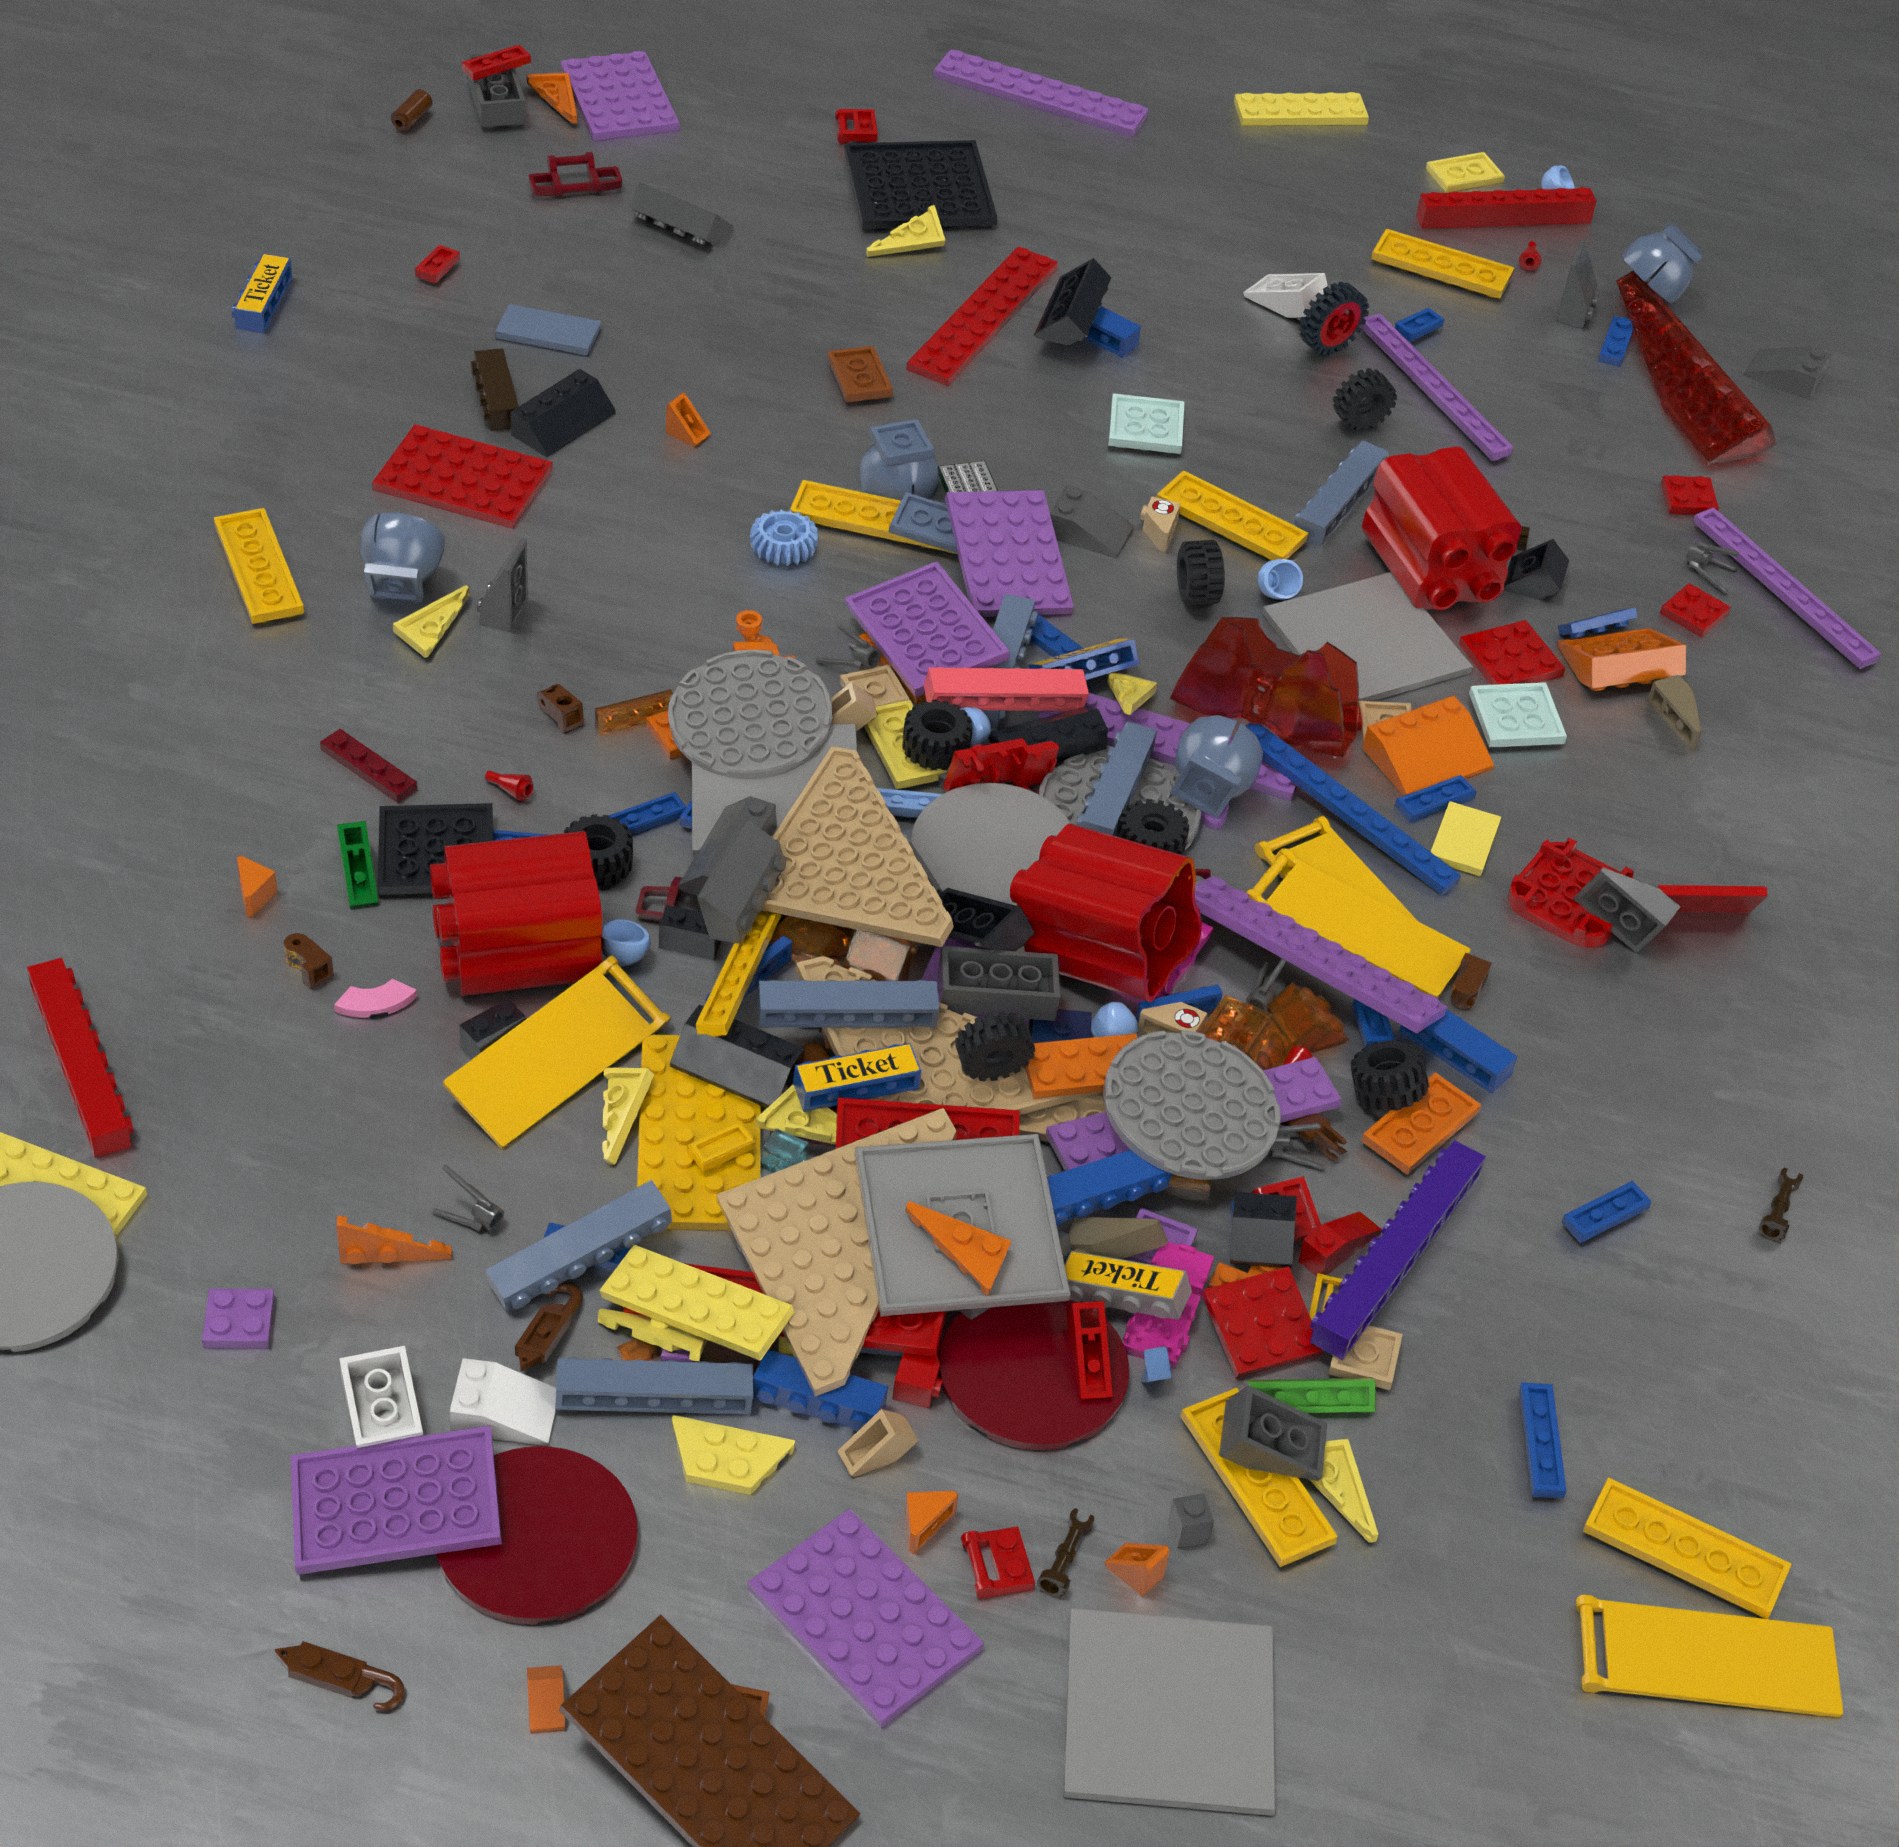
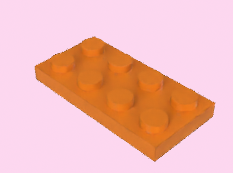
M1137 1033L1034 1043L1033 1059H1028L1029 1064L1025 1067L1033 1099L1103 1092L1105 1077L1112 1060L1124 1046L1138 1038Z
M1436 1072L1428 1078V1092L1422 1096L1419 1102H1414L1412 1106L1404 1107L1401 1110H1390L1363 1133L1361 1142L1407 1175L1480 1112V1103Z

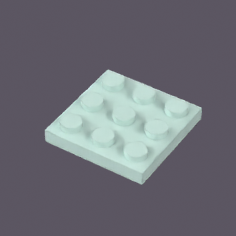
M1113 393L1108 446L1181 454L1184 401Z
M1546 682L1471 686L1469 695L1488 747L1565 744L1567 735Z

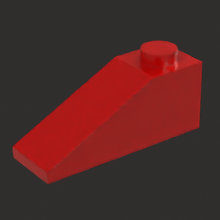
M1360 1211L1326 1222L1304 1238L1298 1262L1316 1277L1317 1273L1328 1275L1372 1241L1375 1236L1377 1237L1381 1234L1382 1229Z
M1104 1301L1072 1303L1066 1308L1069 1342L1080 1400L1112 1398Z
M904 1352L894 1380L892 1399L929 1409L932 1398H939L943 1379L938 1378L940 1367L938 1356Z

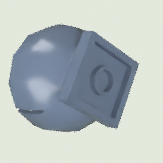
M1669 221L1664 226L1662 232L1638 237L1627 246L1621 255L1644 282L1649 278L1651 279L1647 285L1666 301L1674 303L1691 284L1694 262L1697 263L1703 257V251Z
M913 419L870 427V437L874 444L863 455L860 464L859 474L862 492L902 500L905 492L912 494L913 484L914 495L931 499L937 491L939 483L936 456L934 455V448L918 420Z
M378 513L366 519L360 536L359 555L365 564L364 575L371 598L414 603L423 602L424 592L422 583L435 574L444 552L445 538L438 527L420 517L403 513Z
M1219 715L1197 718L1180 735L1174 762L1180 776L1170 792L1173 796L1215 818H1219L1230 799L1241 796L1253 785L1259 776L1263 757V750L1256 735L1242 723L1239 724L1231 743L1228 745L1237 720Z

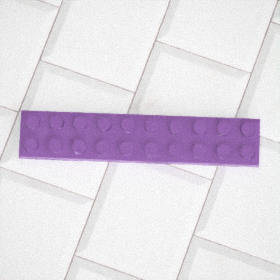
M950 49L936 66L933 73L934 78L1130 137L1136 134L1149 113V108L1142 107L1139 104L1125 102L1119 98L1105 96L1099 92L1085 90L1079 86L1065 84L1059 80H1052L1039 74L1022 71L1019 68L1008 67L999 62H992L979 56L962 53L959 50Z
M1089 693L1085 706L1099 709L1108 728L1107 745L1115 747L1116 733L1118 730H1123L1126 721L1157 730V735L1150 758L1175 766L1174 762L1179 738L1185 728L1190 725L1189 723L1138 708L1131 715L1125 714L1118 701ZM1041 711L1038 719L1066 711ZM1232 736L1230 737V739H1229V741H1228V745L1231 743V741H1232V739H1233ZM1262 759L1259 776L1249 789L1291 801L1297 785Z
M1211 876L1195 885V900L1198 908H1200V913L1413 1032L1418 1033L1445 1015L1448 1006L1439 1002L1435 996L1419 991L1413 984L1401 981L1390 975V972L1386 969L1376 967L1367 962L1364 957L1343 949L1339 943L1321 937L1317 931L1301 926L1289 916L1281 915L1272 910L1268 904L1248 898L1249 895L1246 892L1234 889L1221 878Z
M1316 1057L1263 1070L1274 1087V1095L1277 1104L1280 1105V1123L1335 1109L1341 1105V1097ZM1106 1111L1048 1126L1046 1129V1136L1065 1171L1131 1150L1113 1129Z

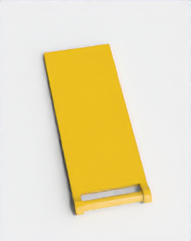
M1325 816L1315 818L1313 823L1268 842L1263 840L1255 844L1254 849L1258 857L1266 860L1271 866L1276 860V855L1272 851L1314 833L1323 834L1288 850L1299 860L1416 920L1336 834ZM1284 866L1279 876L1284 879L1293 867Z
M1282 848L1277 853L1274 863L1253 889H1249L1246 892L1249 895L1248 898L1268 904L1272 910L1293 918L1301 926L1317 931L1321 937L1339 943L1343 949L1350 953L1364 957L1370 964L1386 969L1390 972V975L1401 981H1407L1413 984L1419 991L1433 995L1436 998L1441 995L1458 971L1465 952L1469 954L1471 951L1470 948L1299 860L1286 848ZM1284 866L1293 867L1267 901L1263 899L1261 895Z
M613 955L609 956L597 968L443 1081V1086L501 1149L602 1074L605 1068H610L640 1045L642 1039L663 1029L672 1020L667 1012L662 1013L618 965L619 961ZM610 973L654 1020L650 1025L610 983L604 974Z
M1580 1595L1576 1598V1610L1580 1612L1584 1665L1581 1686L1585 1692L1610 1691L1841 1718L1843 1715L1833 1629L1830 1626L1597 1599L1592 1595ZM1594 1612H1602L1607 1678L1598 1675Z

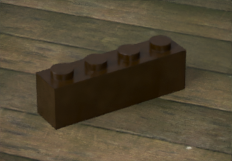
M504 349L474 351V361H470L472 376H474L475 389L478 391L479 405L482 406L483 421H488L490 431L511 429L510 412L519 407Z

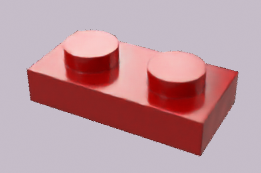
M438 245L415 268V276L436 284L460 260V252Z

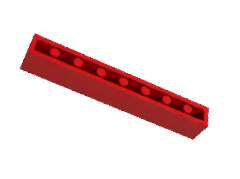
M1585 187L1574 189H1517L1513 191L1431 192L1420 194L1416 217L1421 229L1591 223L1597 200L1591 188Z
M62 957L28 966L27 972L32 993L94 1157L130 1148L129 1135L134 1133L133 1125L129 1116H123L122 1112L126 1110L121 1094L115 1095L114 1090H117V1085L113 1073H107L105 1070L109 1068L105 1052H99L97 1049L100 1047L97 1031H90L89 1027L92 1026V1021L88 1009L82 1010L81 1008L84 1005V1000L80 988L74 989L73 985H76V980L72 968L66 969Z

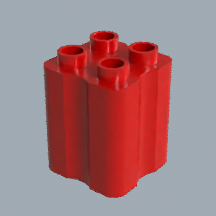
M1456 446L1438 449L1426 455L1407 453L1384 459L1377 468L1373 482L1374 498L1365 511L1361 528L1416 608L1424 607L1425 610H1445L1457 601L1488 603L1498 598L1504 590L1508 574L1507 562L1516 552L1522 527L1465 449Z
M1069 823L1065 825L1057 836H1048L1042 844L1039 860L1033 862L1027 870H1019L1011 882L1010 899L1022 908L1034 931V934L1024 945L1025 952L1058 954L1060 975L1147 1002L1155 1000L1167 985L1174 969L1180 963L1185 962L1193 952L1202 932L1200 908H1198L1195 900V865L1191 857Z
M585 831L444 846L445 863L430 864L434 900L447 898V903L432 905L436 940L441 939V942H452V946L439 947L443 982L458 980L461 997L573 984L602 963L601 902Z

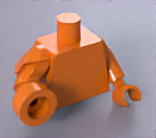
M753 610L740 612L736 617V629L742 634L744 642H733V651L765 650L772 651L773 655L780 656L777 645L773 643L770 637L759 634L762 629V616Z

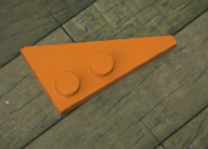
M569 73L526 74L527 84L571 124H577V113Z
M908 1201L905 1212L910 1216L911 1221L918 1228L922 1226L933 1237V1243L950 1260L955 1261L958 1264V1268L965 1275L969 1273L981 1285L980 1290L989 1296L1009 1251L1011 1240Z
M337 1216L340 1263L359 1264L362 1262L390 1263L393 1261L452 1260V1246L445 1245L443 1242L431 1239L429 1245L412 1241L413 1234L390 1228H381L372 1223L359 1227L348 1224L347 1217Z

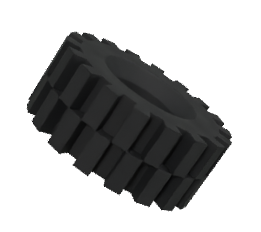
M1367 368L1365 373L1363 370H1359L1356 376L1351 374L1348 376L1350 380L1347 382L1344 380L1341 383L1343 387L1341 389L1337 388L1335 392L1338 396L1333 397V402L1335 403L1333 408L1351 430L1354 429V431L1359 432L1361 428L1365 431L1368 430L1369 426L1372 429L1377 427L1376 423L1379 421L1383 423L1385 421L1384 417L1386 415L1390 416L1392 413L1390 408H1395L1396 406L1394 401L1397 400L1395 388L1384 374L1380 373L1377 369L1373 371L1371 368Z
M1146 799V803H1142L1139 800L1135 802V806L1129 804L1127 810H1123L1117 837L1182 855L1185 851L1189 833L1187 816L1182 817L1183 812L1180 809L1175 811V805L1171 803L1165 806L1164 801L1158 800V803H1153L1152 799Z
M1005 1011L999 1012L997 1016H994L993 1013L986 1014L987 1018L981 1019L980 1016L975 1018L974 1024L968 1022L964 1026L965 1030H960L958 1038L955 1039V1046L964 1073L974 1080L978 1077L979 1081H986L987 1078H990L991 1081H996L999 1076H1003L1005 1079L1010 1077L1009 1073L1011 1072L1015 1074L1020 1072V1067H1026L1029 1064L1028 1059H1033V1052H1035V1046L1027 1022L1024 1021L1022 1016L1017 1017L1016 1013L1013 1012L1006 1016Z

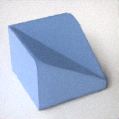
M1166 1346L1144 1350L1146 1367L1141 1383L1171 1378L1172 1374Z

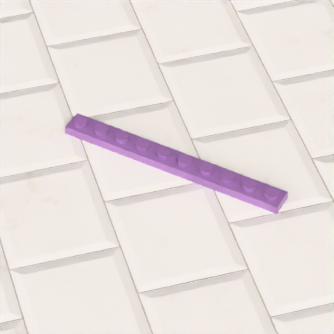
M1380 313L1364 318L1367 320L1365 325H1360L1359 327L1492 461L1512 455L1514 447Z
M1715 508L1695 515L1693 523L1722 548L1738 551L1739 556H1731L1859 669L1879 661L1881 653Z

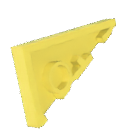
M935 205L930 206L923 215L919 217L916 215L908 223H903L892 230L890 235L882 241L878 239L873 242L866 250L867 257L945 246L946 240Z
M465 585L393 624V632L424 658H427L469 599V587Z
M1119 672L1109 673L1107 679L1123 712L1129 715L1156 693L1158 685L1157 682Z
M605 1068L604 1076L608 1079V1090L603 1091V1099L605 1100L603 1128L607 1130V1140L603 1142L602 1151L604 1152L603 1159L609 1165L616 1164L655 1075L648 1068Z
M792 1085L756 1118L755 1126L760 1129L835 1145L837 1114L828 1107L803 1112L795 1087Z
M601 1308L598 1312V1323L616 1330L619 1326L632 1329V1337L660 1346L670 1352L680 1349L690 1351L689 1359L699 1362L707 1339L647 1316Z
M1349 1440L1326 1441L1322 1479L1310 1481L1368 1542H1376L1379 1534Z

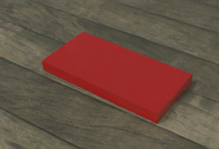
M1658 885L1656 887L1680 906L1677 912L1750 913L1768 897L1767 887Z

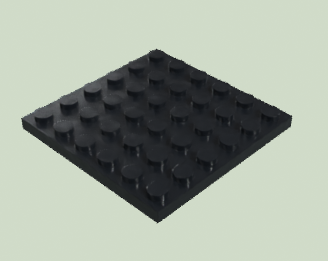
M976 140L844 143V154L862 229H895L903 223H908L914 216L917 215L919 217L923 215L933 205H935L941 227H985L997 225L998 217Z

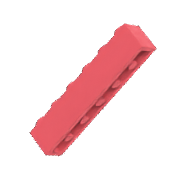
M937 667L928 669L923 684L927 702H932V700H938V702L947 701L951 705L956 704L960 706L959 709L975 707L980 710L1070 711L1084 707L1089 696L1083 669Z

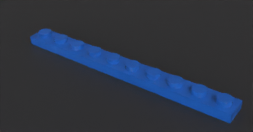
M1254 719L1246 725L1256 735L1263 750L1262 759L1439 894L1443 895L1459 882L1461 875L1258 721Z

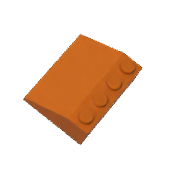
M1651 628L1557 641L1559 650L1580 683L1590 687V690L1593 691L1605 690L1606 686L1627 687L1629 683L1633 682L1649 684L1654 679H1665L1678 674L1680 676L1686 675V645Z
M1454 695L1369 725L1362 746L1364 752L1403 796L1459 775L1467 779L1494 768V763L1469 711Z

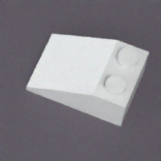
M1325 273L1268 274L1243 292L1244 297L1287 318H1297L1300 320L1301 317H1306L1303 313L1305 308H1311L1308 303L1311 300L1314 302L1317 300L1315 295L1318 292L1323 295V288L1328 287Z
M405 1346L339 1358L341 1378L357 1448L423 1435Z
M463 1358L449 1411L450 1430L458 1431L491 1426L492 1440L548 1446L556 1414V1388L496 1362Z

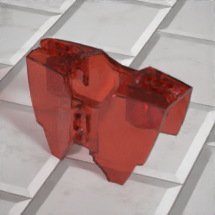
M1221 617L1205 642L1200 645L1185 667L1169 699L1206 716L1219 715L1230 719H1247L1250 723L1268 727L1289 745L1343 758L1357 736L1359 714L1357 662L1329 642H1326L1316 651L1307 650L1305 653L1297 655L1276 648L1277 645L1263 632L1259 618ZM1258 686L1263 687L1265 692L1259 690ZM1256 705L1259 706L1257 709L1259 714H1256L1253 711Z

